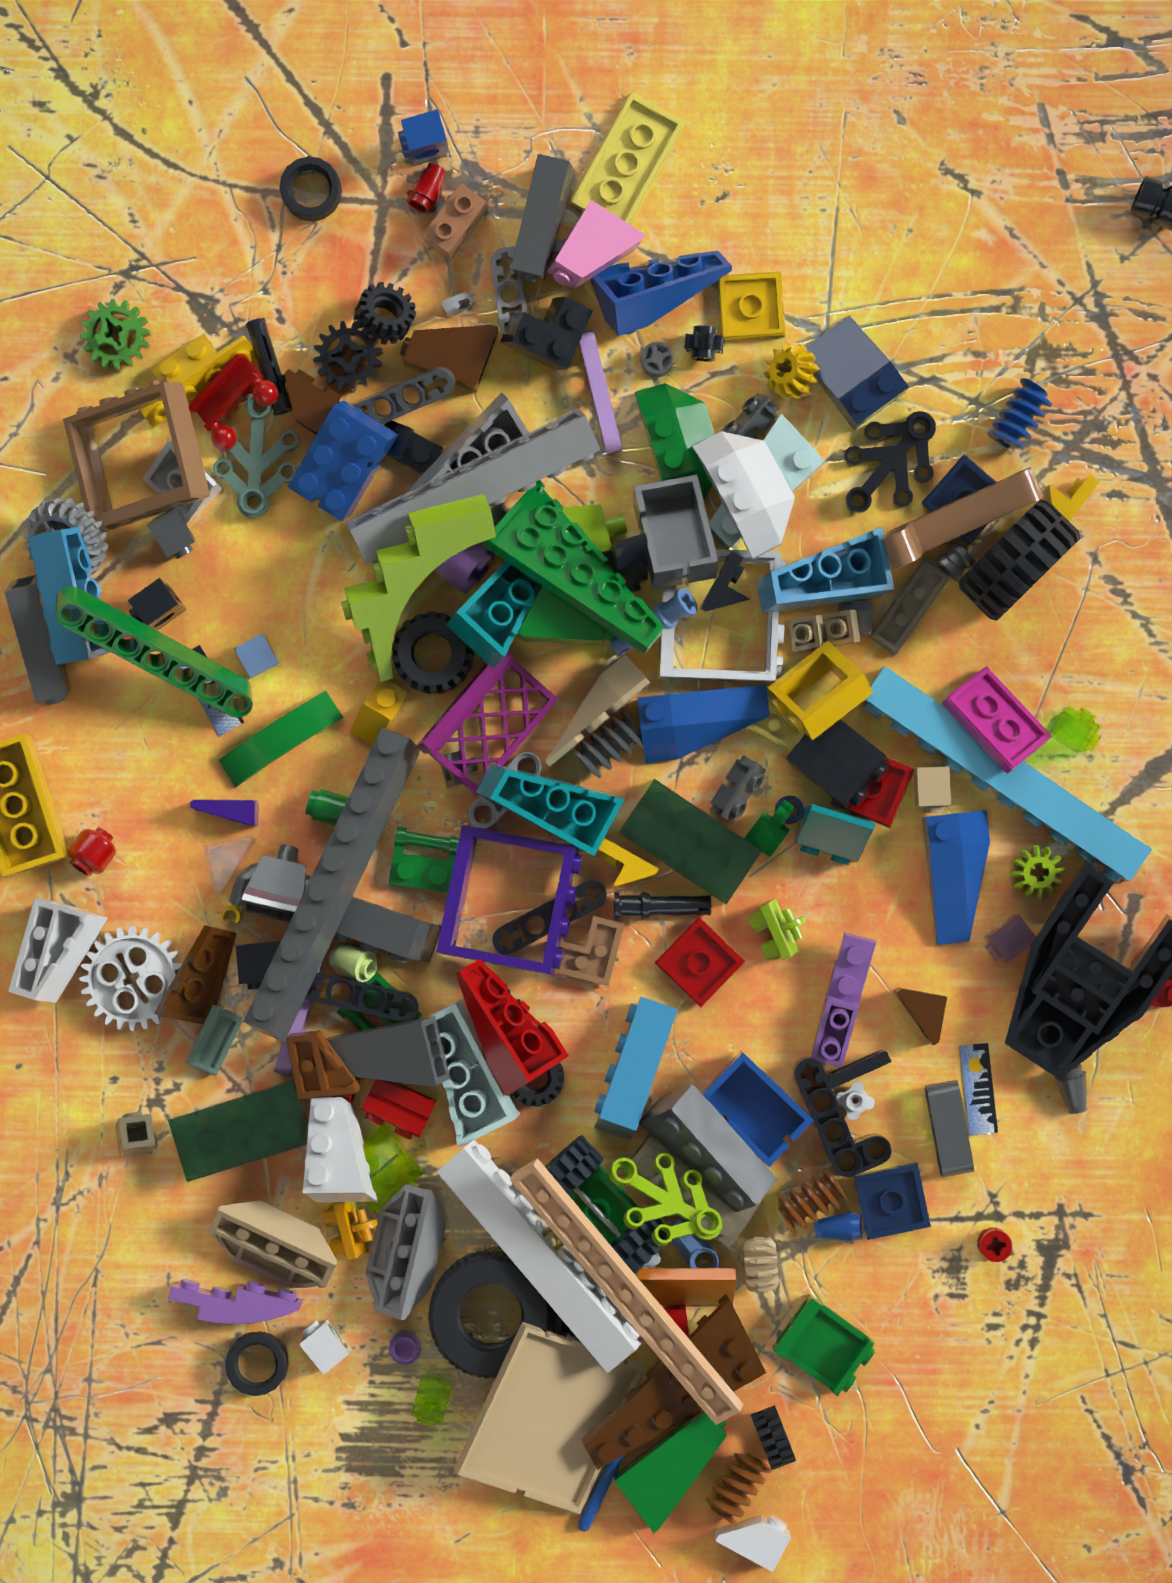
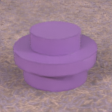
M411 1332L396 1334L389 1344L390 1356L395 1362L403 1365L415 1362L421 1353L419 1338Z

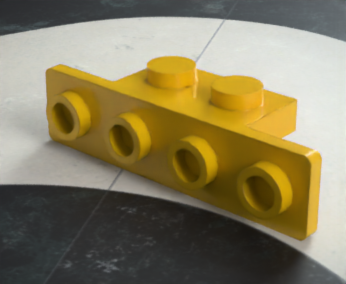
M203 333L151 370L158 380L168 378L169 382L183 383L189 405L237 353L244 354L250 362L254 361L256 356L253 347L245 336L239 337L217 352ZM163 401L139 409L153 428L167 420Z

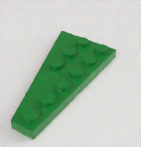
M541 480L536 481V485L527 490L496 525V537L484 541L483 546L645 655L661 635L665 626L641 598L635 597L625 586L627 581L621 574H615L608 566V559L577 523H572L562 511L563 506L557 499L553 500L544 490L545 485Z

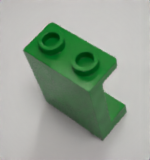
M808 1294L772 1345L774 1352L784 1359L785 1357L828 1387L836 1396L841 1391L846 1393L856 1380L854 1373L860 1364L865 1366L875 1353V1350L872 1348L875 1343L871 1337L811 1294Z

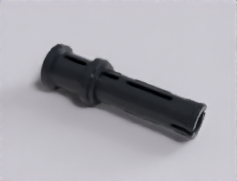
M614 892V921H620V918H641L642 921H647V919H650V916H711V895L650 896V893L641 892L640 895H620L619 892Z

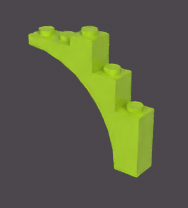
M484 494L409 512L410 525L405 526L408 542L376 550L378 563L373 564L376 580L344 588L347 600L341 601L345 619H352L355 630H361L364 643H370L372 651L366 652L371 671L377 670L381 682L393 679L391 662L393 636L401 612L413 592L433 570L448 558L474 544L496 537L491 508Z

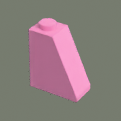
M591 200L547 272L559 284L575 289L634 252L645 237V234Z

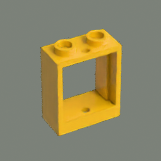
M826 641L767 687L773 697L770 703L774 710L781 717L786 714L789 717L787 720L798 734L804 732L812 740L873 694L864 673L829 641ZM829 671H832L843 681L806 711H803L792 701Z

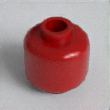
M97 827L95 831L87 828L83 829L68 849V854L71 858L69 863L76 870L89 877L92 874L99 875L103 873L117 853L114 844L111 842L114 837L100 827Z

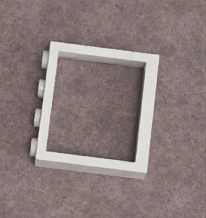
M716 549L718 562L725 563L728 555L733 551L744 557L741 563L769 564V573L786 566V560H781V552L768 551L752 559L748 550ZM676 586L663 588L662 602H667L674 597ZM785 610L767 612L765 672L673 668L674 627L667 630L663 629L661 633L659 678L774 683L776 675H782L783 656H777L778 643L784 642V624H778L779 611Z

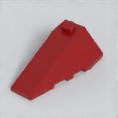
M481 959L455 973L488 1067L506 1096L569 1057L553 1029L545 1021L540 1023L528 1012L530 1007L524 1001L519 1003L508 992L507 984Z

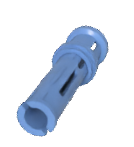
M679 589L675 592L673 598L667 602L661 601L657 603L653 609V613L665 626L664 629L666 630L674 628L677 625V621L685 616H693L698 611L694 597L686 589ZM614 636L610 641L613 651L616 654H620V656L633 648V646L618 636Z

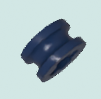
M791 795L779 799L775 804V812L784 800L788 803L793 801L796 803L795 808H798V814L796 816L791 815L784 824L798 822L804 814V806L801 800Z

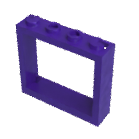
M462 825L436 952L474 961L481 959L484 963L554 976L555 969L560 970L561 961H563L564 951L559 950L561 938H567L570 926V919L566 918L567 907L573 906L576 896V887H572L574 874L579 875L581 870L582 855H578L579 849L576 846ZM477 839L564 855L543 963L456 946Z

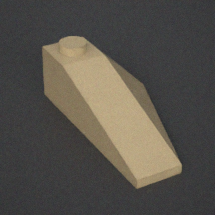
M614 655L601 666L604 672L598 677L546 760L549 767H552L569 753L572 748H575L581 741L586 739L649 687V680L626 655L620 659Z

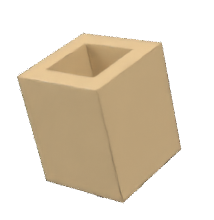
M949 766L915 768V807H923L924 813L943 812V806L951 805Z

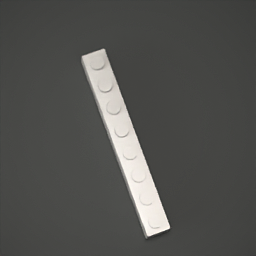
M473 1140L437 1171L607 1373L639 1347L644 1339L588 1272L579 1264L567 1247L556 1237L546 1222L533 1210L534 1208L525 1197L516 1190L510 1181V1176L494 1164L490 1153L484 1146L477 1144Z

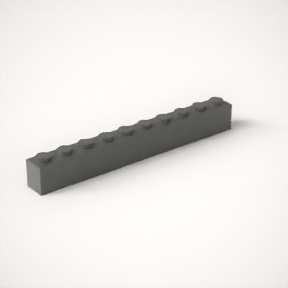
M381 728L243 1021L256 1031L285 1042L421 751L409 737Z

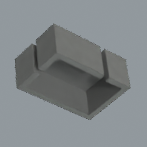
M692 475L634 486L633 507L640 534L646 533L648 539V571L653 590L682 585V578H687L688 583L717 578L718 558L698 476Z

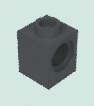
M177 508L168 510L147 523L149 530L167 558L174 555L176 559H179L193 550L191 544L195 542V537Z

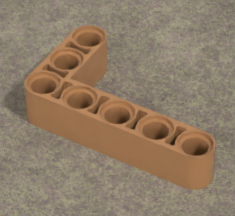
M1030 467L885 533L881 541L893 568L897 569L921 558L925 551L1042 499L1044 495Z

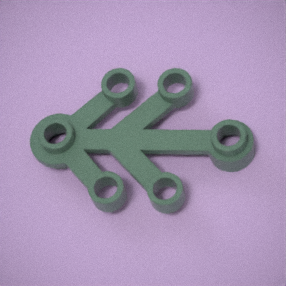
M250 394L245 402L246 411L252 417L250 453L238 441L229 450L248 471V486L234 473V467L227 459L217 460L213 470L219 478L225 479L238 494L237 506L240 512L248 518H259L269 508V497L284 483H290L297 469L292 463L284 462L278 467L277 474L261 486L262 473L286 451L295 450L299 446V437L291 430L284 431L280 435L279 441L263 454L265 418L270 415L272 406H265V409L260 413L255 412L254 405L256 402L252 394ZM288 435L295 437V443L292 446L284 445V438ZM226 463L229 465V471L222 475L218 472V467ZM285 467L293 469V475L289 478L282 476V470ZM252 497L259 499V505L256 508L248 506V501Z

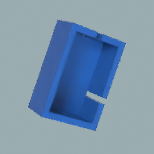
M343 400L332 407L290 481L288 488L311 503L317 499L320 500L318 507L342 522L353 514L381 465L378 462L385 458L398 434Z
M742 1050L701 1092L722 1117L724 1115L727 1116L725 1120L768 1167L789 1147L783 1138L788 1134L795 1141L814 1121L802 1107Z

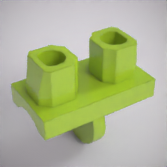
M777 899L760 906V910L749 917L750 924L755 932L769 927L772 934V940L761 944L766 960L782 957V960H785L799 952L795 940L803 937L799 925L807 922L805 916L795 919L791 907L782 911Z

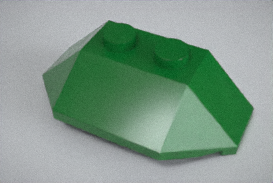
M666 383L634 392L660 481L697 475L703 500H705L712 487V483L692 446L715 435L706 403Z

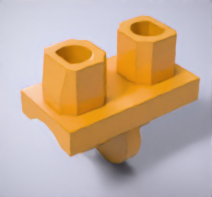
M336 1202L332 1207L322 1211L323 1221L327 1227L339 1226L341 1237L330 1240V1248L335 1257H347L348 1261L357 1259L358 1256L369 1252L367 1241L373 1240L370 1228L378 1225L377 1218L367 1220L365 1208L358 1210L356 1202Z

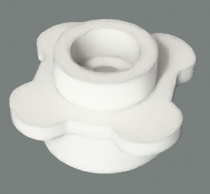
M858 1081L853 1082L851 1088L844 1092H839L836 1096L838 1104L845 1108L847 1111L846 1115L851 1120H857L860 1113L866 1109H872L875 1104L874 1099L864 1091V1085ZM853 1098H858L857 1104L852 1102Z

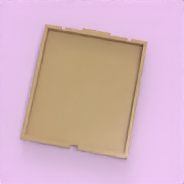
M522 1322L454 1467V1471L457 1475L512 1493L519 1489L525 1497L580 1514L601 1470H597L581 1439L608 1412H614L626 1400L624 1396L632 1388L636 1390L640 1386L647 1368L641 1363L626 1358L607 1373L577 1337L571 1335L564 1337L550 1331L545 1333L541 1328Z

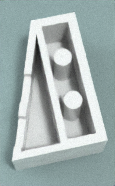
M34 898L8 992L36 1001L56 1003L108 917L57 901Z
M342 1097L311 1098L303 1194L315 1202H378L370 1180L369 1164L365 1159L362 1146L364 1143L356 1109Z

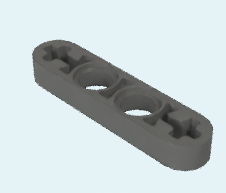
M436 367L351 405L363 413L367 410L371 418L384 424L449 395L455 387V376L446 367ZM435 375H438L440 379H447V383L444 385L445 390H442L440 386L434 387L428 391L431 397H427L425 386L435 381ZM409 386L416 388L420 394L419 401L417 403L407 402L403 397L404 388ZM385 399L390 403L391 412L389 415L383 416L376 412L374 407L376 400Z

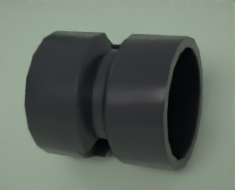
M1145 176L1136 193L1129 214L1144 221L1154 218L1155 225L1172 231V185L1165 189L1162 181Z

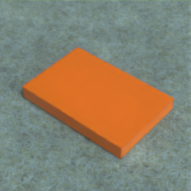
M641 1268L637 1272V1278L660 1305H719L718 1301L725 1294L733 1305L736 1282V1269Z

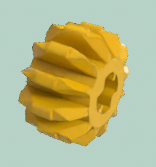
M783 344L782 350L773 349V360H765L770 368L763 373L769 379L767 383L769 389L775 391L782 398L799 399L801 392L804 394L810 393L808 385L810 383H817L813 374L820 370L818 365L814 364L816 359L814 354L799 344L794 346Z

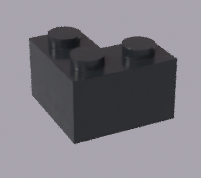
M566 296L553 298L543 321L526 312L512 313L500 343L554 370H567L593 310Z

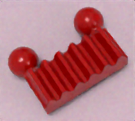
M237 353L189 405V410L196 412L205 422L203 427L212 433V444L220 451L231 450L237 442L235 431L221 423L231 418L230 413L239 409L238 405L248 400L246 397L248 394L252 393L255 402L261 406H270L278 398L276 385L271 381L263 380V376L244 354Z

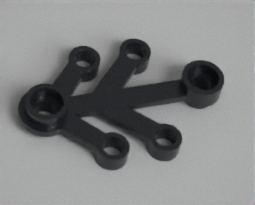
M917 411L910 414L905 422L881 424L876 421L870 422L864 431L866 439L870 442H877L883 436L904 437L896 446L873 448L851 446L845 451L844 461L847 465L853 467L865 461L884 460L862 487H854L847 493L845 504L850 512L855 514L864 513L871 505V495L893 469L896 491L893 494L894 504L903 508L912 502L913 493L909 489L906 453L914 444L917 458V466L913 471L915 480L919 483H926L933 477L934 471L929 462L928 441L935 434L936 423L930 414ZM922 423L925 426V432L921 434L915 432L914 424ZM870 427H878L880 435L878 437L870 436L868 432ZM850 451L858 452L859 460L856 462L850 461L848 453ZM921 467L929 471V476L925 479L918 475V469ZM899 492L908 494L909 499L906 503L898 501L897 494ZM858 495L863 498L864 503L862 506L856 507L853 505L852 498Z

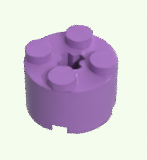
M483 541L448 558L433 571L459 591L467 594L476 582L479 583L490 568L487 564L491 559L494 560L497 555L483 546Z

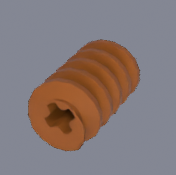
M824 1169L822 1171L824 1181L819 1180L816 1176L811 1177L812 1188L804 1182L800 1183V1195L793 1189H790V1201H787L781 1195L778 1196V1210L793 1235H796L794 1224L797 1223L803 1229L807 1228L806 1217H809L815 1223L818 1222V1210L825 1216H828V1204H831L837 1210L840 1209V1197L849 1203L836 1178L828 1170Z
M735 1452L733 1454L739 1464L733 1465L728 1463L726 1467L732 1475L726 1476L721 1474L719 1478L724 1483V1487L715 1485L712 1487L717 1494V1498L708 1496L705 1498L714 1512L735 1526L738 1524L733 1516L742 1518L745 1514L740 1505L749 1507L752 1503L747 1494L756 1496L759 1492L754 1483L764 1484L766 1481L761 1472H772L768 1465L748 1452L745 1454Z

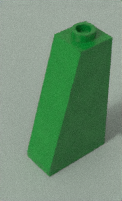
M701 1410L683 1421L615 1474L614 1482L653 1533L661 1528L727 1437L726 1430L724 1429V1426L727 1425L726 1420L715 1425L704 1410Z

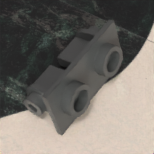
M757 393L756 396H751L742 406L743 411L735 420L727 423L722 432L759 439L751 429L755 427L761 433H764L776 419V413L779 408L770 401L771 398L769 396Z
M744 755L740 760L737 759L726 776V779L735 785L732 789L724 784L720 786L710 802L713 804L710 811L718 816H722L729 823L733 824L735 819L740 818L745 812L747 800L752 792L761 786L766 769Z

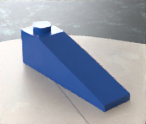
M987 811L922 817L937 945L969 942L990 845Z

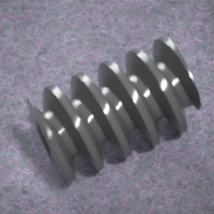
M624 710L621 711L623 721L615 717L611 718L613 729L605 725L600 727L603 737L593 732L590 735L592 745L584 740L580 742L582 753L572 748L589 773L598 778L602 777L600 766L605 767L609 771L612 769L611 758L619 763L623 761L620 753L621 750L629 755L633 753L630 743L633 742L639 747L643 746L642 734Z

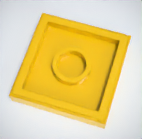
M781 271L731 274L717 280L720 328L724 341L785 337Z

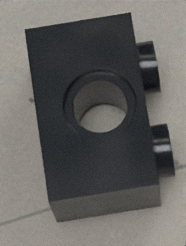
M158 578L128 600L133 607L128 611L130 615L157 631L187 610L171 586L161 578Z

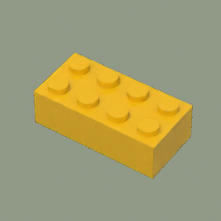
M25 733L0 741V872L2 877H11L70 857L32 735Z

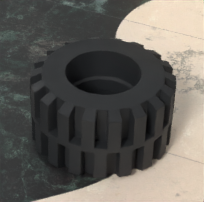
M429 611L426 614L419 613L414 615V618L411 620L407 619L403 623V627L396 632V638L392 644V661L398 675L411 688L425 694H442L450 689H455L461 681L467 678V674L473 665L474 651L446 625L451 619L448 614ZM430 634L444 637L452 648V657L449 664L438 672H428L421 669L414 658V648L417 642Z

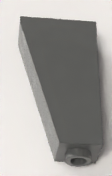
M541 154L537 155L511 265V270L514 273H518L517 279L536 283L537 278L546 279L575 175V170L570 161Z
M35 574L12 580L4 594L35 702L45 701L46 705H52L64 701V696L68 695L71 688L65 663L56 665L54 655L50 649L51 640L47 623L43 617L44 608L40 591L36 585L37 576Z
M435 1016L327 1038L353 1077L423 1086H435L450 1079Z

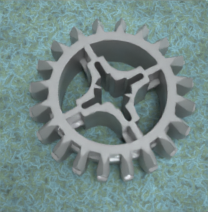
M58 497L52 501L46 500L29 514L30 517L24 523L27 529L21 535L28 540V536L78 526L92 563V567L89 570L90 576L96 573L107 556L104 552L107 551L109 546L103 541L107 533L99 529L102 521H95L93 519L94 511L86 512L84 510V502L78 503L75 506L73 498L63 500L61 497ZM29 540L25 542V545L23 547L28 550L30 545Z

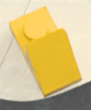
M1090 474L1083 481L1077 478L1066 492L1070 495V498H1067L1053 486L1048 485L1045 487V498L1070 522L1099 484V481Z
M379 679L366 703L362 704L350 729V733L373 746L381 728L387 730L390 728L409 692L388 680L381 682Z
M605 838L598 849L602 851L599 858L615 867L618 862L624 864L612 887L656 875L659 870L654 865Z

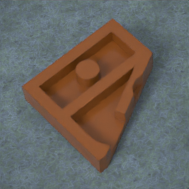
M321 1030L290 1033L287 1036L286 1041L298 1099L356 1094L360 1090V1085Z

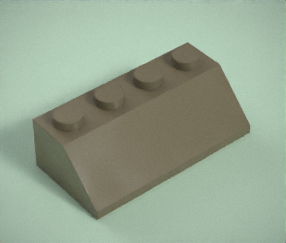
M649 1133L630 1158L637 1166V1174L665 1190L661 1174H658L653 1168V1160L660 1153H669L674 1158L675 1164L673 1168L683 1201L694 1208L690 1191L685 1190L681 1185L682 1175L691 1169ZM659 1159L660 1166L668 1168V1162L665 1159ZM688 1175V1183L696 1185V1179ZM703 1180L701 1185L707 1205L719 1213L723 1223L720 1234L715 1238L730 1248L749 1223L761 1201L757 1206L738 1211ZM702 1219L701 1226L708 1230L710 1228L709 1222Z

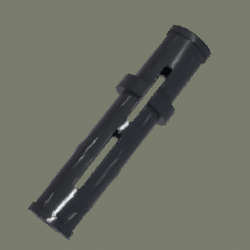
M253 319L245 325L251 338L263 380L271 381L278 389V398L271 405L273 415L279 416L292 411V406L285 387L286 378L285 375L281 374L266 325V319Z

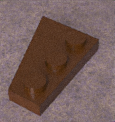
M204 925L154 1014L203 1025L213 1004H218L237 933Z

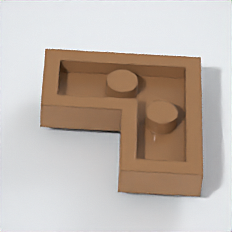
M593 916L586 946L561 941L559 950L564 951L563 961H561L560 970L555 969V973L609 986L624 923Z

